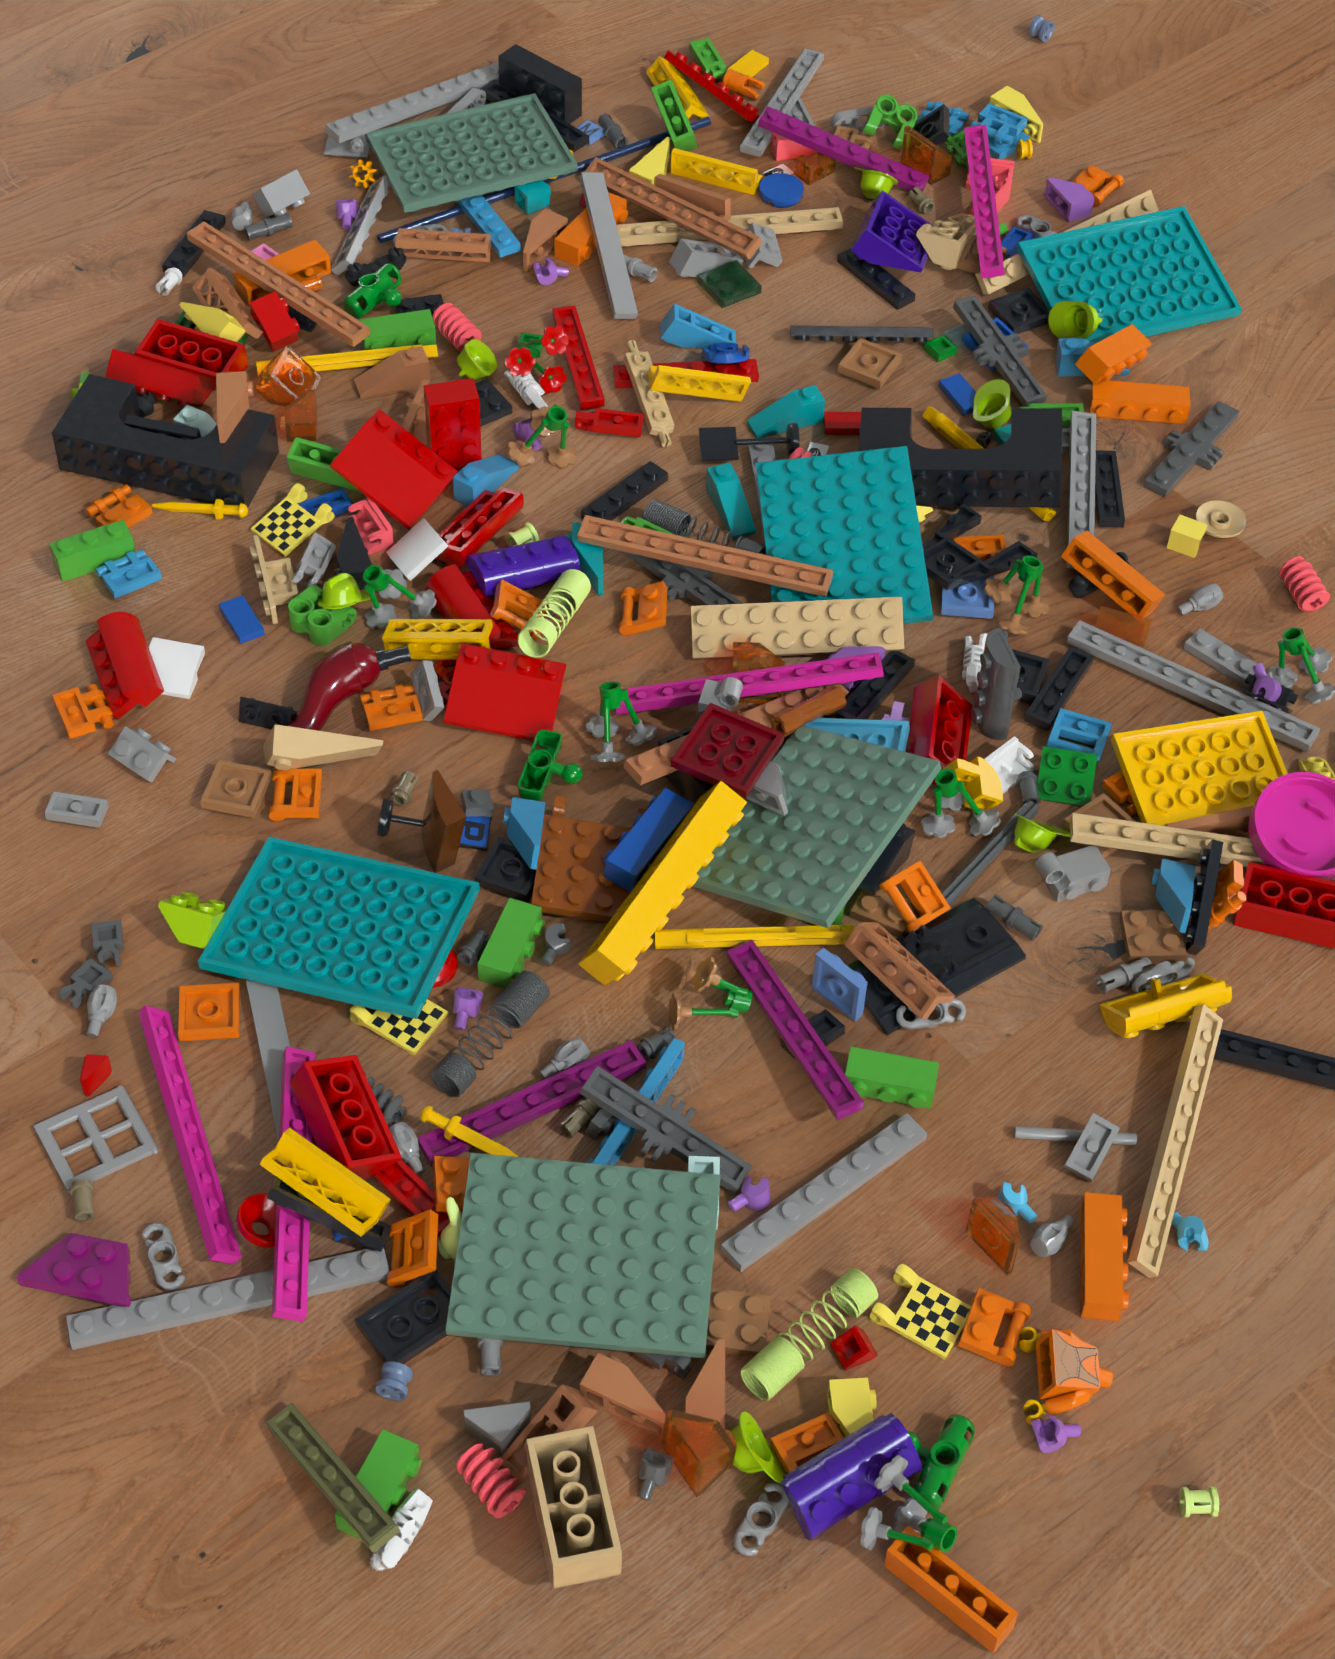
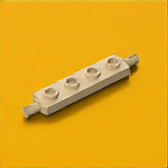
M630 340L626 343L629 353H625L624 362L641 411L644 414L647 428L650 434L659 436L662 447H669L672 444L669 434L673 432L675 425L663 392L650 390L647 372L650 365L653 366L649 352H640L636 341Z

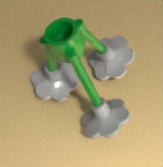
M372 564L363 573V579L367 583L364 589L368 592L373 604L372 610L365 613L367 626L369 628L378 627L379 629H385L390 619L397 618L394 606L378 603L374 591H379V595L384 599L389 597L398 599L401 596V592L410 598V602H412L410 610L414 619L425 618L430 614L431 609L437 602L434 598L435 593L429 589L425 592L420 591L418 594H413L406 589L407 581L403 578L404 574L401 570H383L379 565Z
M1293 627L1287 629L1282 634L1283 640L1277 642L1279 647V663L1269 668L1266 673L1267 676L1276 679L1284 687H1292L1293 682L1297 681L1298 675L1292 672V669L1285 664V650L1294 656L1301 654L1303 659L1300 661L1299 666L1312 679V689L1304 696L1305 701L1310 702V704H1317L1331 699L1335 693V685L1331 683L1323 684L1316 675L1318 672L1324 673L1328 670V664L1333 659L1331 653L1326 652L1324 647L1312 649L1302 628Z
M610 681L599 686L601 697L600 712L598 716L591 717L590 722L585 727L586 731L592 732V735L596 738L604 736L602 751L590 756L591 760H597L598 762H616L625 759V754L613 751V742L610 741V737L615 736L616 731L620 727V724L610 716V709L619 708L622 700L633 721V730L626 738L627 744L641 745L652 740L659 731L656 725H643L642 720L638 719L629 699L628 689H621L619 682Z
M952 769L940 770L934 779L937 786L933 789L935 811L929 817H924L921 820L924 834L943 838L947 833L954 832L956 826L953 823V817L948 814L944 815L941 809L949 808L953 812L959 811L962 804H964L965 798L973 810L974 817L968 823L971 827V834L973 836L980 834L983 836L989 835L993 828L1001 823V819L998 817V810L995 808L989 810L978 808L965 789L964 783L958 781L955 771Z
M900 1455L895 1456L890 1463L882 1467L874 1486L885 1492L894 1485L900 1491L904 1490L912 1498H909L904 1506H899L894 1514L896 1522L894 1523L893 1530H891V1526L881 1524L882 1511L876 1507H871L867 1517L862 1522L861 1546L872 1550L878 1538L886 1540L894 1538L920 1545L929 1551L935 1547L942 1552H947L956 1541L957 1528L947 1523L948 1516L937 1511L909 1485V1480L903 1476V1471L907 1467L908 1461ZM927 1512H928L930 1515H932L933 1518H928V1519L926 1520V1519H925V1516H926ZM909 1526L917 1533L921 1532L923 1538L902 1532Z

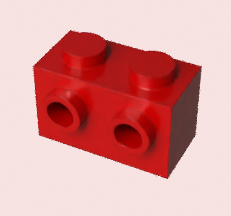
M276 291L250 302V313L262 329V334L272 352L298 341V331H300L297 320L294 317L291 318L287 312L289 308L283 297L279 298Z

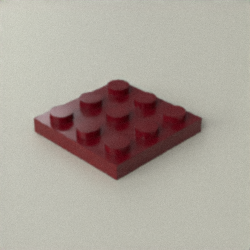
M709 703L672 757L671 767L712 785L722 781L740 797L746 799L783 743L784 733Z

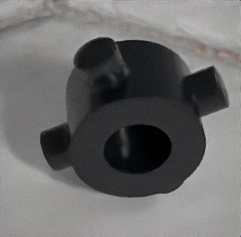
M982 431L978 435L976 442L986 449L992 440V433L990 431H987V433Z

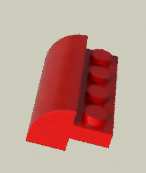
M503 487L497 493L484 490L439 533V536L448 547L435 559L446 562L447 566L456 564L461 569L466 564L465 560L468 555L476 554L523 508V494Z
M456 564L449 565L438 570L428 580L424 590L430 589L435 593L434 598L437 600L435 606L443 619H492L493 627L488 638L490 649L518 646V634L512 625L502 619L496 620L490 616L494 606V599L492 596H484L470 571L461 572ZM475 629L471 632H482L483 629Z
M113 612L100 617L97 620L99 629L85 641L107 705L113 713L111 716L117 719L123 717L137 704L144 707L148 706L164 692L138 617L128 612Z

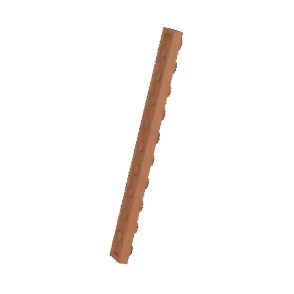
M597 157L585 170V172L603 173L608 191L747 260H750L763 243L759 236Z
M202 222L187 232L190 242L269 293L276 291L279 298L283 297L289 306L354 347L370 335V327L206 222Z
M585 515L577 535L579 542L823 597L827 596L833 578V570L588 515Z
M840 683L803 688L739 715L772 728L770 722L772 715L788 707H794L816 696L818 692L832 685L841 687L845 693V699L849 697L850 692ZM688 735L626 759L623 768L639 785L677 771V769L671 767V759Z

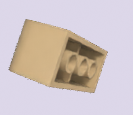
M589 1426L526 1439L531 1492L552 1588L556 1589L621 1575L622 1550L594 1427Z

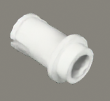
M174 267L167 269L165 276L156 284L157 292L160 294L165 288L166 290L162 295L167 296L176 284L179 285L182 282L181 271Z

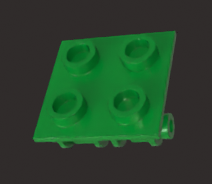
M1043 746L1037 783L1040 800L1084 806L1091 802L1098 754Z

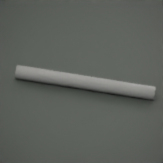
M1015 1126L1014 1138L1077 1142L1083 1130ZM1118 1132L1112 1144L1136 1145L1137 1133Z

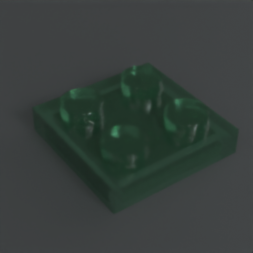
M737 260L698 274L697 282L721 308L758 295L762 290L759 282Z

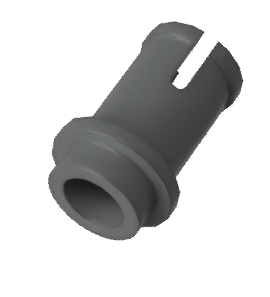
M1032 771L1021 772L1018 775L1016 784L1020 787L1023 804L1031 800L1038 805L1041 801L1036 785L1038 778Z
M477 930L469 942L459 948V961L466 966L477 964L479 955L483 952L490 939L487 938L489 935L485 931Z
M664 1027L649 1038H641L640 1043L637 1044V1049L644 1059H654L664 1046L668 1047L673 1039L676 1038L675 1034L671 1029L669 1030V1027Z

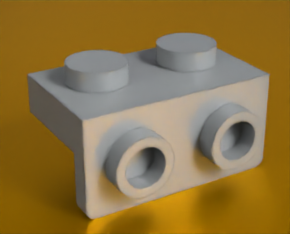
M752 222L747 231L759 236L763 243L750 260L745 259L747 267L752 269L758 260L779 267L783 260L775 232L769 227H762Z
M125 726L108 752L113 758L150 782H153L166 760L174 763L177 759L169 754L171 751L170 747L159 740L154 744L150 741L152 735L139 727L134 731Z

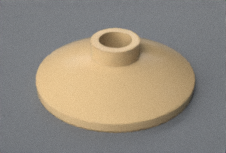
M1221 500L1209 501L1202 504L1196 512V520L1208 525L1205 533L1214 537L1230 538L1237 536L1246 526L1244 512L1230 502Z

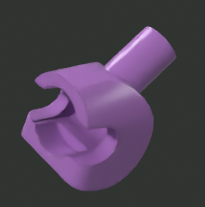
M336 200L337 219L342 220V228L348 230L351 227V219H355L358 212L357 200Z
M544 257L546 264L542 265L538 261L533 263L537 279L542 285H550L556 281L557 276L567 277L569 273L568 268L556 266L548 257Z
M531 418L513 424V432L517 440L528 441L535 432L530 428ZM540 435L532 443L534 450H539L543 446L539 440Z
M1263 663L1254 665L1253 670L1257 680L1252 693L1261 696L1266 689L1264 698L1275 702L1281 695V684L1276 679L1267 676Z
M463 987L456 988L452 1014H457L454 1029L465 1031L468 1017L476 1018L478 1016L483 1001V993L481 991Z
M751 1176L745 1178L741 1194L728 1201L730 1209L736 1212L745 1205L753 1211H761L767 1208L771 1200L769 1178H761L758 1185L751 1184Z
M1048 1415L1049 1419L1031 1420L1038 1445L1043 1453H1050L1060 1449L1065 1445L1067 1437H1079L1081 1435V1427L1078 1423L1063 1424L1062 1421L1052 1415Z

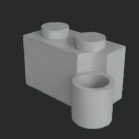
M296 169L252 194L265 218L272 215L278 217L287 213L286 208L291 205L294 209L304 204L303 198L310 195V192Z
M727 677L722 682L706 679L698 702V719L709 703L731 711V708L736 707L743 689L742 682L734 677Z
M1096 845L1059 856L1052 852L1045 853L1035 862L1036 868L1056 902L1066 899L1071 900L1091 891H1100L1107 887L1111 868Z

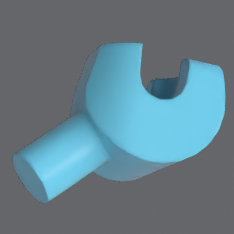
M1004 1182L996 1199L995 1205L998 1212L1006 1217H1016L1020 1214L1028 1224L1034 1222L1038 1217L1027 1205L1026 1188L1021 1185L1020 1192L1016 1193L1012 1190L1011 1183Z
M1174 1212L1171 1224L1178 1230L1179 1246L1188 1251L1189 1244L1197 1242L1198 1250L1206 1251L1209 1239L1203 1221L1196 1216L1183 1218L1178 1212Z

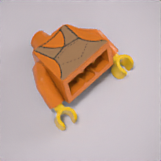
M1027 1326L1021 1330V1338L1023 1340L1019 1342L1020 1349L1024 1352H1032L1036 1349L1039 1399L1045 1400L1043 1404L1036 1400H1028L1024 1404V1411L1034 1409L1038 1412L1035 1415L1026 1417L1028 1424L1032 1425L1031 1420L1034 1419L1041 1420L1042 1414L1045 1413L1055 1415L1073 1410L1088 1403L1090 1397L1098 1392L1100 1387H1110L1113 1373L1110 1369L1099 1367L1097 1348L1084 1342L1070 1329L1041 1330V1333H1037L1034 1328Z

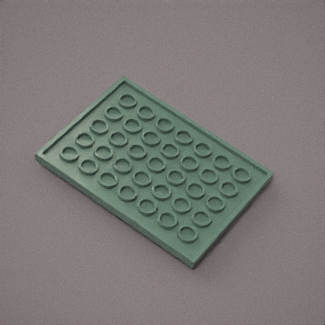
M535 93L366 133L367 141L384 174L387 176V180L404 213L415 212L422 208L435 207L443 203L460 201L464 198L481 196L485 193L502 191L505 188L525 185L538 180H547L551 177L568 175L578 171L575 158Z
M802 725L801 728L792 733L772 760L781 769V775L785 784L788 813L784 816L743 798L747 802L741 810L744 813L743 817L734 827L731 825L726 831L729 833L728 838L720 847L716 846L712 851L714 854L713 859L705 868L701 867L697 872L699 878L693 887L829 928L942 768L938 760Z
M471 1153L446 1335L705 1358L721 1175Z

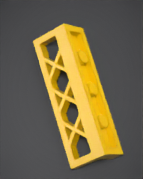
M658 56L646 71L653 85L656 86L672 79L687 118L689 119L692 114L700 118L709 116L679 69L666 59Z
M676 148L671 152V174L750 195L756 194L762 181V175H759L758 170Z
M650 365L647 372L650 390L738 402H742L751 384L750 377L661 365Z
M390 619L382 639L385 651L408 645L411 659L457 660L461 643L490 648L488 638L493 623L492 619ZM395 628L405 629L401 632L394 631ZM423 629H431L427 632H420ZM449 629H457L452 632H445ZM475 629H483L482 632H471Z
M291 1128L283 1133L276 1148L264 1156L259 1164L361 1237L378 1223L391 1200ZM275 1160H278L280 1163H282V1164L285 1165L286 1167H283V1166L279 1165L277 1162H275ZM302 1180H306V1181L309 1182L311 1185L306 1184V1183L303 1182ZM326 1197L332 1198V1199L335 1200L337 1203L331 1202V1201H330L329 1199H327ZM353 1216H357L358 1218H360L361 1220H363L364 1223L362 1224L360 1221H358L357 1219H355Z

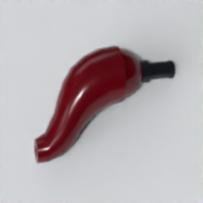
M349 641L326 653L316 663L308 678L303 703L296 719L287 726L321 731L332 712L343 701L353 695L364 692V688L371 686L378 679L381 671L388 670L389 666L412 662L408 645L384 651V649L375 651L366 644Z

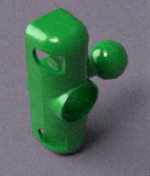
M386 263L374 273L362 276L359 279V286L344 298L343 306L345 312L354 318H361L383 301L390 307L398 306L402 300L401 293L396 289L402 283L398 268L391 263ZM390 277L397 279V281L393 283ZM362 299L364 304H366V308L363 310L359 305Z
M549 730L538 731L518 782L520 798L541 801L548 783L553 778V773L561 775L568 784H576L582 779L583 771L578 764L569 763L562 765L556 762L559 750L562 747V735L560 733ZM537 743L542 750H536Z
M954 1414L947 1418L931 1450L920 1444L919 1437L914 1432L907 1431L919 1458L925 1462L913 1489L937 1511L941 1508L975 1434V1427L972 1421L959 1414ZM966 1431L971 1433L969 1442L964 1438ZM946 1457L952 1463L944 1465L939 1463L937 1458ZM926 1475L922 1485H919L922 1477ZM943 1483L945 1492L941 1498L937 1492Z

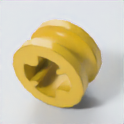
M1030 138L1025 141L1018 139L1016 146L1018 159L1021 160L1024 157L1027 159L1032 158L1033 146Z

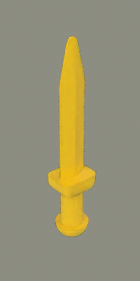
M216 499L214 504L182 502L152 504L153 508L171 512L215 514L216 520L223 519L224 515H238L240 518H244L248 514V507L245 504L224 505V501L221 499Z
M426 1106L420 1112L422 1122L426 1123L428 1121L445 1130L444 1136L448 1140L455 1136L491 1155L519 1157L505 1146L460 1124L462 1118L459 1116H452L449 1119L435 1112L432 1106Z

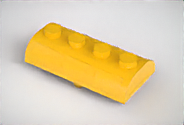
M1204 973L1162 986L1160 979L1153 978L1150 983L1151 989L1099 1004L1104 1022L1111 1031L1123 1038H1132L1139 1035V1031L1144 1029H1162L1167 1022L1188 1021L1191 1019V1015H1193L1195 1006L1201 1004L1216 1012L1217 1007L1231 1002L1232 988L1225 984L1224 980H1217Z

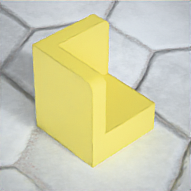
M1179 515L1171 529L1167 548L1195 558L1200 541L1208 525Z

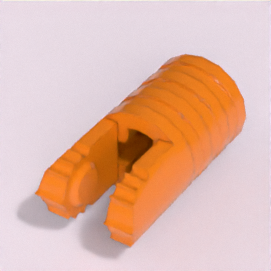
M731 69L726 72L723 78V84L728 86L730 91L753 100H757L759 95L749 86L758 90H762L765 86L764 82Z

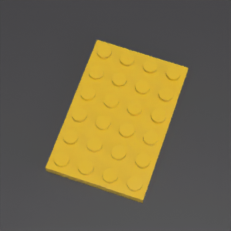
M1263 711L1115 733L1110 739L1142 823L1166 826L1168 823L1254 806L1262 791L1272 781L1288 774Z

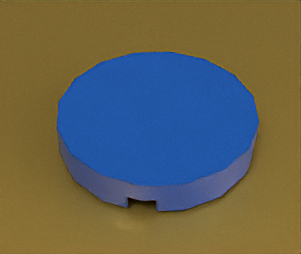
M785 173L768 175L759 184L760 198L765 203H773V206L778 208L796 205L799 203V199H802L804 193L803 183L800 179Z
M715 343L710 345V349L706 346L702 349V359L712 363H738L748 360L750 357V348L746 345H743V348H738L736 343Z

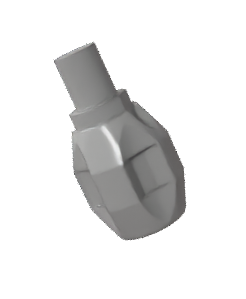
M243 202L241 206L236 207L232 211V225L235 229L242 231L245 230L244 226L252 224V211L248 202Z
M1216 583L1204 585L1196 589L1190 596L1191 598L1187 599L1186 603L1178 606L1177 610L1181 616L1190 611L1209 610L1222 601L1223 592Z
M98 984L90 993L87 1002L88 1021L90 1022L86 1033L87 1036L97 1038L101 1025H104L105 1021L114 1013L117 996L116 990L113 987Z
M580 1037L567 1040L557 1048L553 1058L550 1060L551 1063L539 1072L544 1079H547L556 1073L586 1061L590 1055V1050Z
M398 1122L389 1127L402 1156L401 1160L408 1164L417 1175L423 1173L425 1169L419 1159L418 1138L413 1129L405 1122Z
M1065 1215L1060 1221L1057 1220L1040 1226L1030 1243L1033 1252L1040 1257H1046L1055 1254L1061 1249L1068 1230L1075 1224L1073 1217Z

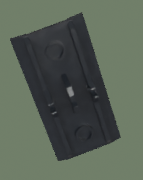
M975 898L940 915L924 926L921 925L916 931L912 930L910 933L896 939L955 995L954 998L1026 959V955L1019 944L984 905ZM859 959L847 965L853 971L859 972L867 981L864 1006L875 1017L886 1035L902 1028L896 1019L897 1009L901 1005L906 1007L903 1018L909 1022L914 1020L915 1016L913 1012L908 1010V1006Z

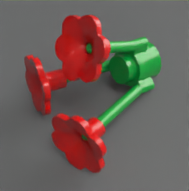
M548 326L544 329V336L541 339L534 340L530 338L528 342H520L516 347L512 348L509 351V356L505 358V365L513 376L520 374L527 376L531 372V367L534 366L542 373V376L539 378V384L546 394L552 391L559 392L562 389V384L567 380V375L563 373V368L560 365L548 366L544 369L535 360L537 358L535 345L545 347L549 355L563 354L566 351L565 345L569 343V336L564 333L562 326Z

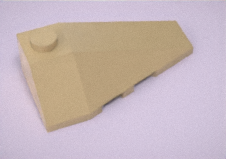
M965 213L956 214L948 217L947 221H935L934 226L928 223L924 224L917 231L916 236L934 264L940 265L945 270L956 269L972 234L976 235L975 218L973 215Z
M275 724L264 743L263 750L267 765L275 766L279 770H289L291 768L296 769L377 755L383 746V740Z

